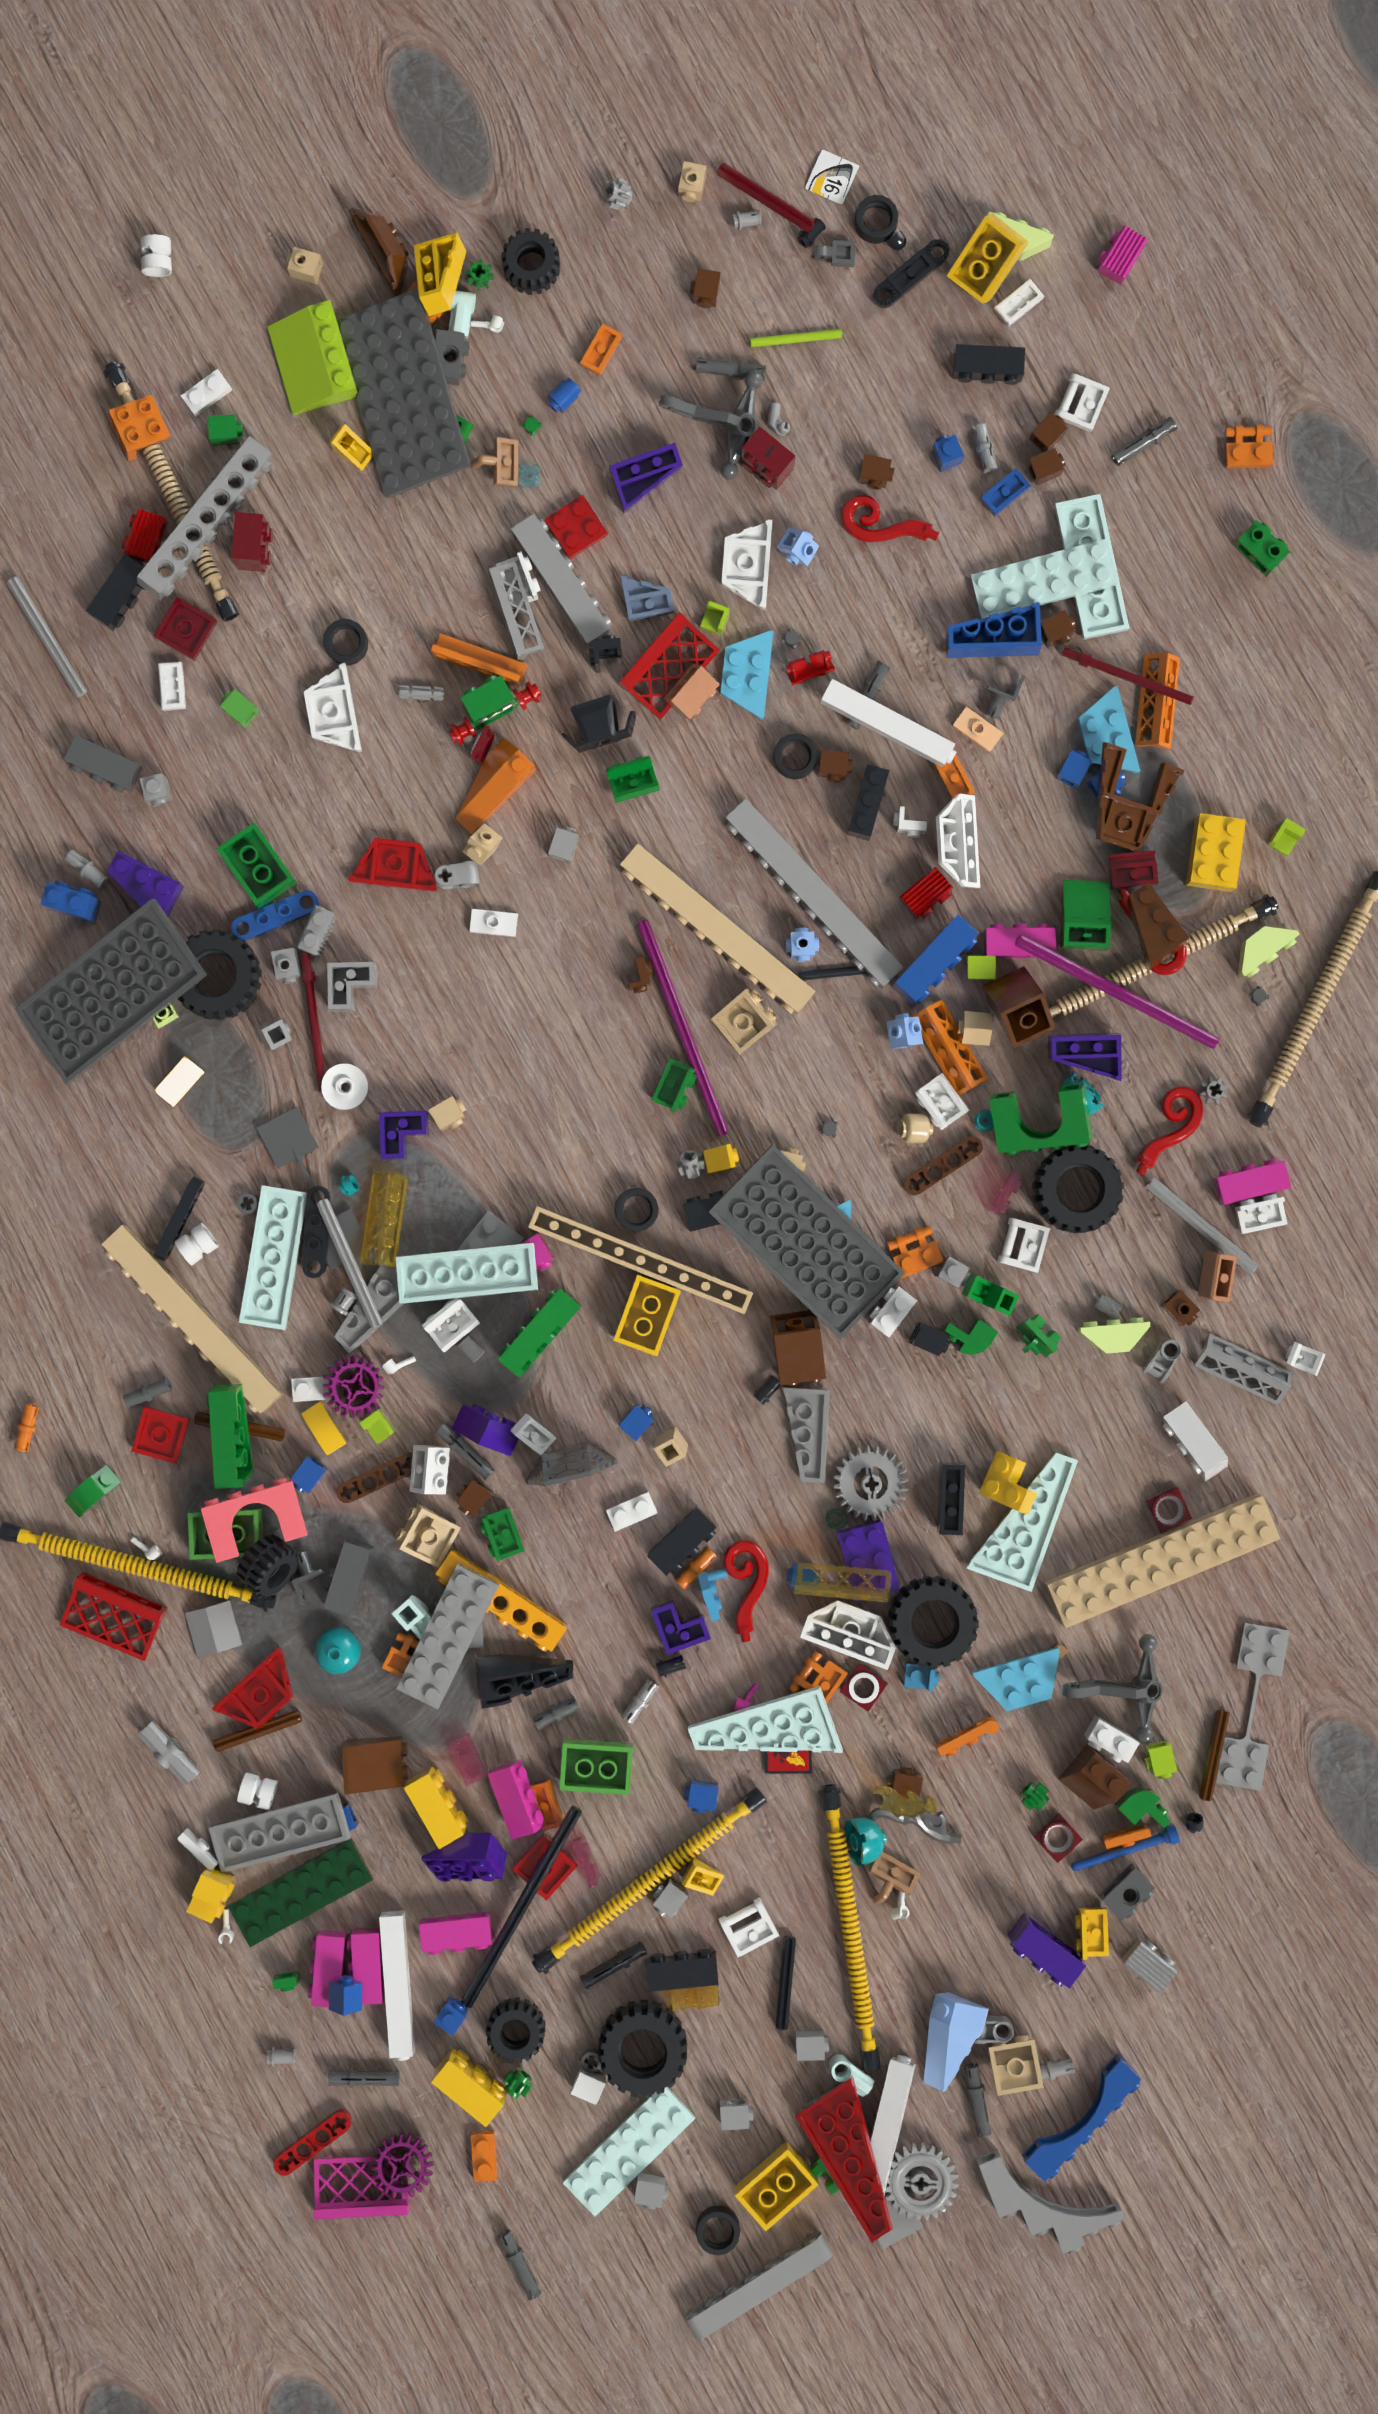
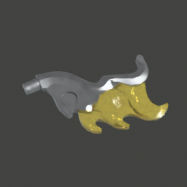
M878 1786L873 1789L872 1792L880 1794L883 1797V1801L879 1807L871 1811L870 1819L876 1822L877 1818L882 1817L903 1825L914 1824L932 1840L945 1844L961 1843L962 1834L950 1833L946 1829L947 1818L943 1811L936 1812L937 1803L934 1798L927 1795V1802H924L915 1792L907 1790L906 1794L908 1796H902L895 1789L888 1786Z

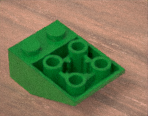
M1063 880L1060 949L1107 951L1110 948L1111 941L1109 882Z

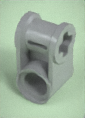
M465 861L458 864L440 866L435 872L436 883L443 890L479 886L478 864L475 861ZM443 873L448 874V882L443 881Z
M1170 1338L1163 1339L1146 1361L1142 1372L1151 1374L1159 1379V1383L1163 1384L1181 1355L1182 1348L1180 1344ZM1173 1343L1175 1351L1172 1355L1167 1356L1164 1353V1348L1167 1344ZM1154 1366L1157 1367L1158 1369L1161 1370V1372L1157 1371V1370L1154 1369L1153 1367H1154Z
M1003 2015L987 2016L983 2032L974 2043L1008 2042L1014 2033L1010 2019ZM1003 2024L1009 2028L1007 2032L999 2033L996 2031L997 2027Z

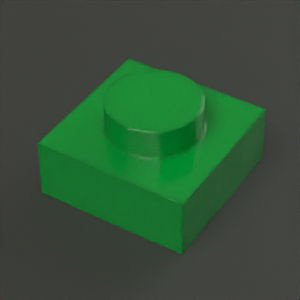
M299 1971L276 1974L272 1980L273 1990L280 1989L281 1992L293 1990L300 1981Z

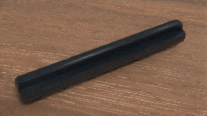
M784 1936L775 2023V2027L780 2030H786L789 2022L796 1938L793 1936Z

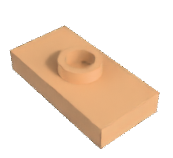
M967 706L952 726L988 753L991 752L1004 734Z

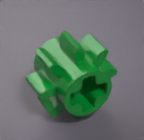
M482 259L477 263L470 262V270H465V275L471 277L467 281L468 285L472 286L474 284L477 291L482 287L489 288V280H494V275L489 273L492 269L491 265L485 266Z
M1030 1782L1020 1793L1023 1797L1021 1802L1030 1811L1033 1808L1039 1811L1048 1802L1049 1797L1046 1794L1049 1791L1041 1782H1038L1036 1785Z
M517 2068L515 2072L510 2069L503 2080L506 2084L504 2090L516 2099L520 2095L526 2097L532 2087V2084L529 2083L531 2076L520 2068Z

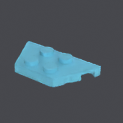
M768 631L725 647L720 694L728 700L735 702L742 709H746L754 714L759 720H764L774 631Z
M1115 686L1081 715L1077 721L1086 754L1089 756L1088 759L1092 760L1091 765L1101 766L1103 742H1108L1127 749L1121 770L1131 771L1136 774L1140 772V767L1118 686Z
M1059 1647L1051 1648L972 1671L973 1676L1006 1711L1052 1699L1060 1650Z

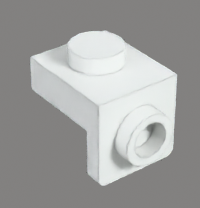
M900 806L898 812H894L893 826H897V833H907V837L918 838L921 834H925L927 828L926 821L904 820L905 806Z
M1294 1342V1345L1290 1346L1286 1353V1359H1288V1365L1317 1376L1326 1354Z

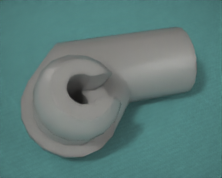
M770 403L767 424L775 434L784 436L789 432L790 425L779 417L781 405L779 403Z

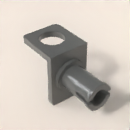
M1021 675L1013 696L987 685L986 690L992 692L993 697L985 715L991 716L994 708H996L992 718L998 720L1005 702L1016 700L1025 675Z
M307 1551L301 1552L298 1555L299 1563L297 1567L300 1576L292 1580L299 1603L304 1607L308 1606L301 1584L326 1574L323 1569L313 1570Z

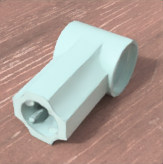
M456 290L450 310L451 316L448 331L465 333V337L468 339L471 314H474L476 293Z
M837 2054L829 2061V2069L836 2081L844 2083L853 2077L857 2093L860 2096L864 2097L870 2092L875 2080L848 2061L846 2056ZM839 2064L846 2065L845 2070L842 2072H836L835 2068Z

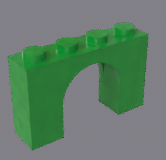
M1085 1083L1061 1085L1058 1094L1062 1112V1123L1059 1127L1049 1132H1037L1024 1124L1019 1113L1016 1091L993 1093L989 1102L998 1153L1005 1152L1006 1155H1013L1022 1150L1038 1152L1042 1148L1049 1147L1052 1150H1059L1067 1145H1074L1076 1147L1088 1145L1093 1138Z

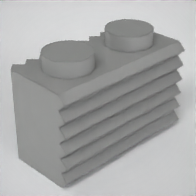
M314 905L296 947L317 958L322 957L321 954L323 949H325L324 945H327L326 941L329 940L328 937L333 932L332 928H335L334 924H336L335 920L338 919L337 915L327 909Z
M1138 1937L1121 1960L1157 1992L1162 1993L1178 1972L1174 1967L1175 1962L1166 1954L1160 1956L1156 1952L1157 1947L1148 1939L1142 1941Z

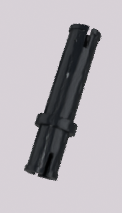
M639 1941L625 1951H618L617 1955L580 1976L584 1987L589 1989L620 1969H627L630 1967V1963L647 1955V1950L643 1943Z

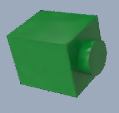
M235 414L208 416L209 440L213 446L240 444V436H244L242 422L238 421Z

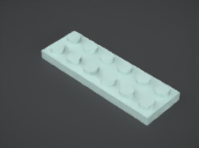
M1101 494L1055 503L1054 508L1063 549L1107 538L1117 579L1116 586L1074 596L1083 640L1129 630Z
M1107 538L971 575L981 619L989 617L991 614L1008 612L1017 607H1027L1032 603L1040 602L1041 606L1117 585Z
M262 1185L239 1323L286 1330L305 1219L307 1193Z
M534 1243L396 1257L400 1304L538 1290Z
M665 2087L664 2093L659 2095L657 2092H652L651 2097H647L563 2180V2184L596 2216L695 2119V2115L668 2087Z

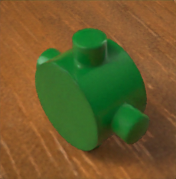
M530 415L525 424H522V429H526L531 436H535L539 427H542V423H538L537 419L533 418V415Z

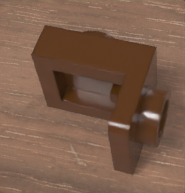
M644 956L635 958L640 981L627 984L628 990H633L634 994L647 991V987L651 986L649 975H653L650 961L645 962Z

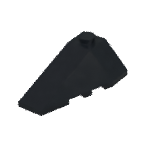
M504 1654L486 1655L476 1658V1675L481 1708L505 1705L512 1702L511 1698L524 1694L526 1697L532 1694V1690L541 1686L549 1688L572 1679L573 1660Z

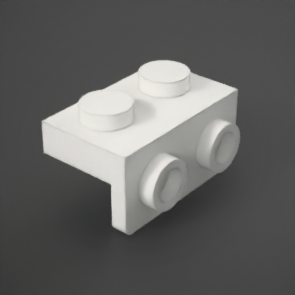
M520 551L516 557L496 564V566L516 561L529 603L538 600L537 592L541 590L537 579H531L529 571L532 570V566L528 556L523 557ZM509 569L500 572L502 580L511 584L515 578L513 570ZM511 590L508 596L509 601L519 606L522 600L521 594Z
M943 1073L915 1092L918 1103L927 1109L930 1113L931 1121L935 1126L940 1127L941 1130L969 1111Z
M1276 1193L1263 1196L1264 1201L1256 1203L1254 1198L1240 1201L1241 1206L1235 1207L1240 1234L1286 1225L1287 1220L1283 1206L1284 1197L1277 1198Z
M454 1298L446 1302L444 1307L436 1314L429 1316L422 1327L430 1334L439 1348L446 1352L479 1325L480 1322L460 1298Z

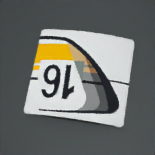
M822 150L805 189L842 205L859 169V165Z

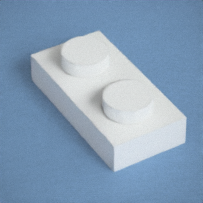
M216 369L182 394L181 398L195 417H197L231 392L232 388L220 371Z
M323 1376L291 1379L293 1402L331 1399V1397L322 1396L323 1393L328 1392V1388H321V1385L328 1384L329 1380L323 1379ZM336 1385V1393L340 1399V1387Z
M527 1413L510 1430L516 1437L540 1455L557 1439Z
M649 1491L606 1510L615 1532L658 1513Z

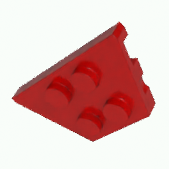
M374 838L368 851L362 856L353 874L348 878L349 883L437 892L438 890L421 843Z
M279 1647L275 1649L212 1708L213 1711L260 1729L294 1697L283 1650Z

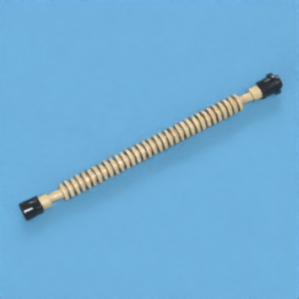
M117 361L107 364L105 366L106 369L103 371L105 378H108L112 387L116 389L119 397H122L125 404L132 402L133 399L130 394L132 391L129 387L130 382L125 373L126 368L124 364ZM155 443L142 448V451L178 525L190 509L159 443ZM192 533L187 538L195 541L199 536ZM205 544L202 548V555L195 563H197L196 565L205 584H211L219 614L223 622H227L238 617L240 613L232 598H229L226 589L222 588L219 582L222 576L213 557H211L212 555L208 546H206L207 544Z
M1373 871L1365 887L1367 890L1363 896L1364 901L1361 907L1355 908L1354 913L1351 914V918L1345 926L1346 929L1343 930V934H1341L1337 942L1338 945L1335 946V950H1333L1329 958L1330 960L1327 962L1328 966H1325V971H1322V976L1318 979L1320 982L1316 983L1317 987H1314V992L1311 993V997L1308 999L1309 1003H1306V1008L1303 1009V1013L1300 1015L1301 1019H1298V1024L1292 1030V1034L1289 1036L1290 1040H1287V1045L1284 1046V1050L1281 1052L1283 1056H1279L1278 1060L1280 1061L1276 1062L1277 1066H1274L1270 1074L1272 1077L1268 1078L1271 1084L1267 1092L1263 1093L1261 1099L1256 1101L1251 1113L1247 1114V1117L1250 1119L1249 1123L1258 1128H1261L1263 1125L1268 1126V1119L1274 1109L1272 1106L1276 1100L1274 1097L1279 1087L1284 1088L1285 1083H1287L1288 1078L1291 1076L1289 1072H1293V1067L1296 1066V1062L1299 1060L1297 1056H1301L1302 1052L1300 1051L1304 1050V1046H1306L1310 1038L1308 1035L1312 1034L1311 1030H1314L1318 1022L1316 1019L1321 1017L1319 1014L1323 1013L1322 1009H1325L1329 1001L1327 998L1331 997L1330 993H1333V988L1337 985L1335 982L1339 981L1338 977H1341V972L1344 971V967L1347 965L1346 961H1349V956H1352V951L1355 950V946L1358 944L1357 940H1360V935L1363 934V930H1365L1369 922L1368 919L1372 916L1369 910L1378 899V871Z
M1265 894L1262 899L1250 904L1251 907L1243 910L1242 914L1234 918L1230 914L1227 918L1224 917L1216 921V923H1211V926L1207 925L1205 928H1201L1200 931H1195V934H1189V941L1186 945L1187 956L1190 955V952L1194 953L1196 950H1200L1201 947H1206V944L1210 945L1212 942H1216L1217 939H1222V936L1226 937L1228 934L1230 935L1238 931V925L1246 921L1250 923L1256 919L1259 921L1269 915H1276V909L1279 908L1276 899ZM1175 954L1161 962V964H1167L1171 962ZM1142 957L1141 960H1136V963L1132 962L1131 966L1128 964L1125 968H1120V971L1116 970L1115 974L1112 972L1109 976H1104V978L1124 987L1126 984H1131V981L1135 982L1137 979H1141L1142 976H1147V973L1151 974L1153 972L1151 970L1148 971L1144 957ZM1089 984L1088 987L1085 985L1083 990L1079 988L1077 992L1073 991L1072 995L1070 993L1067 994V998L1063 996L1061 1000L1057 999V1005L1049 1008L1051 1016L1053 1017L1059 1013L1065 1016L1067 1012L1072 1013V1009L1076 1011L1078 1007L1082 1008L1083 1004L1085 1006L1088 1005V1001L1092 1003L1094 999L1098 1000L1099 996L1101 998L1104 997L1105 992Z

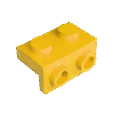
M1078 1908V1915H1075L1074 1919L1075 1929L1079 1930V1939H1075L1076 1953H1080L1082 1960H1087L1088 1957L1109 1956L1107 1908Z

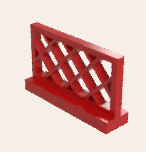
M679 612L620 680L618 685L628 691L653 715L661 720L672 706L665 701L666 707L661 712H658L653 707L652 697H664L667 695V680L680 679L683 676L682 662H695L698 665V661H704L701 666L705 668L720 649ZM685 626L693 633V642H680V632ZM696 636L701 640V642H697ZM677 637V643H672V641ZM706 644L712 650V653L707 658H698L697 645ZM694 645V659H682L681 646ZM677 646L678 659L666 660L665 650L667 647ZM662 654V660L656 661ZM666 663H679L680 676L667 677ZM653 664H663L664 677L651 678L650 667ZM647 672V678H642L643 675ZM664 680L665 693L652 694L651 681ZM640 681H648L649 694L639 695L633 687Z
M82 1572L74 1582L72 1594L59 1626L145 1661L168 1607ZM79 1591L88 1595L89 1603L80 1606L77 1599ZM101 1601L108 1602L112 1611L101 1614L97 1603ZM92 1605L97 1617L87 1620L82 1609ZM122 1610L129 1611L133 1620L123 1624L118 1612ZM78 1611L82 1623L77 1625L67 1621L70 1613ZM114 1614L118 1626L108 1629L103 1618ZM148 1619L155 1622L152 1630L144 1633L139 1621ZM99 1620L103 1632L98 1634L92 1632L89 1623ZM135 1623L140 1635L129 1638L125 1627ZM118 1629L121 1630L125 1641L119 1643L113 1641L110 1634ZM142 1638L145 1645L143 1653L135 1650L131 1642Z

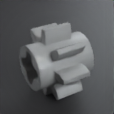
M618 178L616 182L611 181L606 185L604 198L606 199L605 202L609 203V207L619 210L620 207L625 208L630 204L632 191L630 190L631 187L627 185V181Z
M1208 1077V1084H1200L1203 1092L1199 1096L1206 1098L1205 1104L1214 1100L1215 1105L1220 1104V1097L1223 1099L1228 1097L1224 1094V1089H1227L1228 1085L1223 1086L1221 1084V1077L1216 1081H1213L1212 1077ZM1216 1086L1215 1091L1218 1094L1212 1096V1091L1209 1088Z
M688 1150L680 1155V1160H676L680 1176L686 1174L688 1179L698 1178L702 1174V1170L706 1169L702 1153L697 1155L695 1151Z

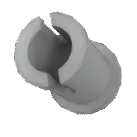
M760 210L744 213L736 211V214H732L733 228L742 230V227L761 225Z
M272 2047V2050H267V2065L272 2064V2067H275V2064H296V2048L275 2050V2047Z

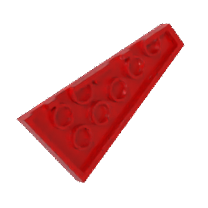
M852 2077L795 2115L871 2243L891 2231L893 2226L854 2078Z

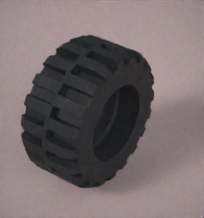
M215 929L210 932L207 930L199 931V935L195 936L192 934L187 937L188 941L186 944L199 963L211 954H223L233 961L237 975L232 988L222 996L212 997L205 995L195 984L177 1000L187 1010L210 1020H225L227 1017L233 1018L238 1016L237 1013L240 1011H246L249 1008L247 1005L251 1001L254 1002L257 997L255 994L257 990H260L261 983L259 978L262 977V972L258 965L260 962L251 947L234 934Z
M1071 1145L1052 1152L1040 1163L1041 1166L1036 1170L1035 1180L1032 1182V1189H1034V1196L1032 1197L1034 1203L1036 1202L1037 1211L1040 1215H1043L1048 1224L1055 1226L1058 1230L1069 1233H1086L1106 1225L1111 1221L1112 1216L1117 1214L1118 1206L1122 1203L1124 1197L1122 1195L1124 1182H1121L1120 1176L1122 1174L1120 1169H1117L1114 1165L1116 1162L1112 1158L1107 1157L1106 1153L1101 1149L1097 1150L1094 1146L1090 1145L1084 1147ZM1070 1168H1085L1092 1172L1098 1181V1198L1086 1210H1070L1058 1199L1056 1192L1058 1179Z
M923 1576L922 1579L910 1581L909 1585L903 1586L899 1590L900 1593L897 1597L894 1596L892 1607L888 1613V1627L896 1647L908 1660H912L922 1667L924 1665L930 1668H937V1666L941 1665L946 1667L950 1666V1663L955 1660L957 1662L961 1660L962 1655L971 1650V1644L973 1641H976V1631L979 1628L978 1613L970 1596L955 1582L940 1576ZM928 1600H938L946 1603L952 1609L955 1617V1626L952 1633L945 1640L938 1643H927L920 1640L913 1632L911 1625L915 1609L921 1603Z
M641 2000V2004H635V2001L628 2002L627 2007L620 2006L616 2009L614 2015L610 2014L606 2019L605 2026L602 2027L598 2046V2059L601 2062L603 2075L607 2074L608 2082L612 2086L616 2084L618 2091L625 2093L626 2090L630 2091V2096L637 2097L638 2093H642L644 2098L651 2097L652 2092H657L658 2095L664 2093L665 2087L671 2088L675 2084V2079L680 2078L682 2075L683 2067L687 2061L686 2032L682 2028L680 2019L674 2017L673 2011L668 2007L663 2009L662 2004L655 2002L654 2005L648 2004V2000ZM639 2029L655 2032L664 2041L665 2053L663 2058L650 2067H636L628 2063L621 2053V2043L627 2034Z

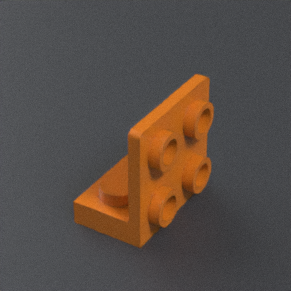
M152 395L109 410L111 425L128 462L137 459L136 450L170 438V433Z

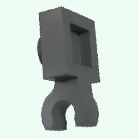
M832 240L831 247L816 246L814 260L825 261L831 259V266L854 267L855 241Z

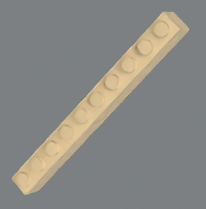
M637 844L620 864L621 869H623L621 872L623 876L631 882L635 879L641 884L639 886L641 891L648 896L653 894L658 899L656 903L666 911L671 909L676 914L674 918L682 925L689 924L694 929L692 933L700 940L707 939L711 943L709 947L718 955L725 954L729 958L727 962L736 970L739 968L743 969L747 973L745 977L754 985L757 982L765 988L763 992L771 999L776 997L782 1002L780 1006L789 1014L794 1012L797 1015L815 994V990L641 845Z
M538 1206L528 1227L742 1314H745L753 1292Z
M121 1225L102 1243V1246L105 1248L103 1252L112 1261L117 1260L121 1265L119 1268L121 1272L128 1278L132 1276L137 1282L135 1284L137 1289L144 1295L147 1293L153 1299L151 1301L153 1306L160 1312L163 1310L169 1316L167 1318L168 1322L173 1327H179L184 1332L182 1335L189 1344H195L200 1349L198 1352L205 1361H211L216 1366L215 1372L221 1378H227L232 1384H242L243 1395L248 1400L246 1404L253 1412L264 1413L284 1394L126 1225Z

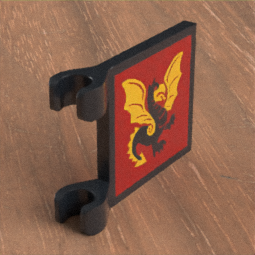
M798 1750L797 1752L765 1751V1774L812 1773L811 1750Z

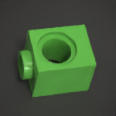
M236 689L232 692H227L221 700L222 704L220 707L243 728H246L259 712L258 708Z

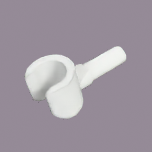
M493 315L491 322L471 321V327L489 328L495 333L501 332L504 326L503 319L496 315Z
M412 1356L397 1364L393 1359H390L382 1367L387 1374H393L403 1366L415 1362L416 1359Z
M133 1537L131 1539V1542L139 1547L149 1560H157L163 1554L156 1545L149 1549L137 1538Z
M900 1890L898 1907L891 1910L892 1919H899V1921L909 1916V1910L904 1902L905 1893Z
M224 1909L223 1929L218 1938L220 1944L223 1942V1935L230 1937V1944L234 1937V1931L230 1928L229 1909Z

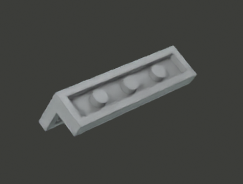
M516 561L489 568L488 576L517 661L525 660L526 655L542 651L544 646ZM512 569L515 576L512 583L510 584L502 580L500 572ZM511 590L521 594L522 600L519 606L509 601L508 596ZM518 612L528 616L529 622L526 628L516 623L515 618ZM526 633L535 637L537 646L525 649L522 640Z
M1210 1333L1205 1340L1203 1351L1194 1366L1276 1405H1279L1291 1388L1293 1372ZM1208 1356L1215 1359L1217 1364L1210 1365L1203 1360ZM1232 1367L1236 1369L1238 1373L1229 1374L1225 1371L1224 1368ZM1253 1377L1257 1379L1259 1383L1250 1384L1246 1381L1245 1378ZM1274 1387L1280 1390V1392L1276 1396L1269 1393L1266 1388Z

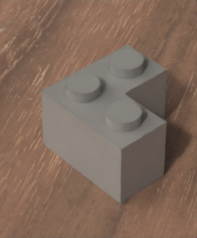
M374 962L327 963L328 1010L331 1012L355 1011L354 988H377V965Z

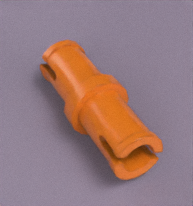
M29 1403L24 1404L21 1423L17 1425L19 1431L14 1446L15 1450L29 1452L32 1433L36 1431V1426L34 1425L39 1406Z
M706 1546L693 1562L690 1561L688 1563L689 1566L675 1581L686 1590L698 1577V1574L704 1573L703 1570L717 1556Z

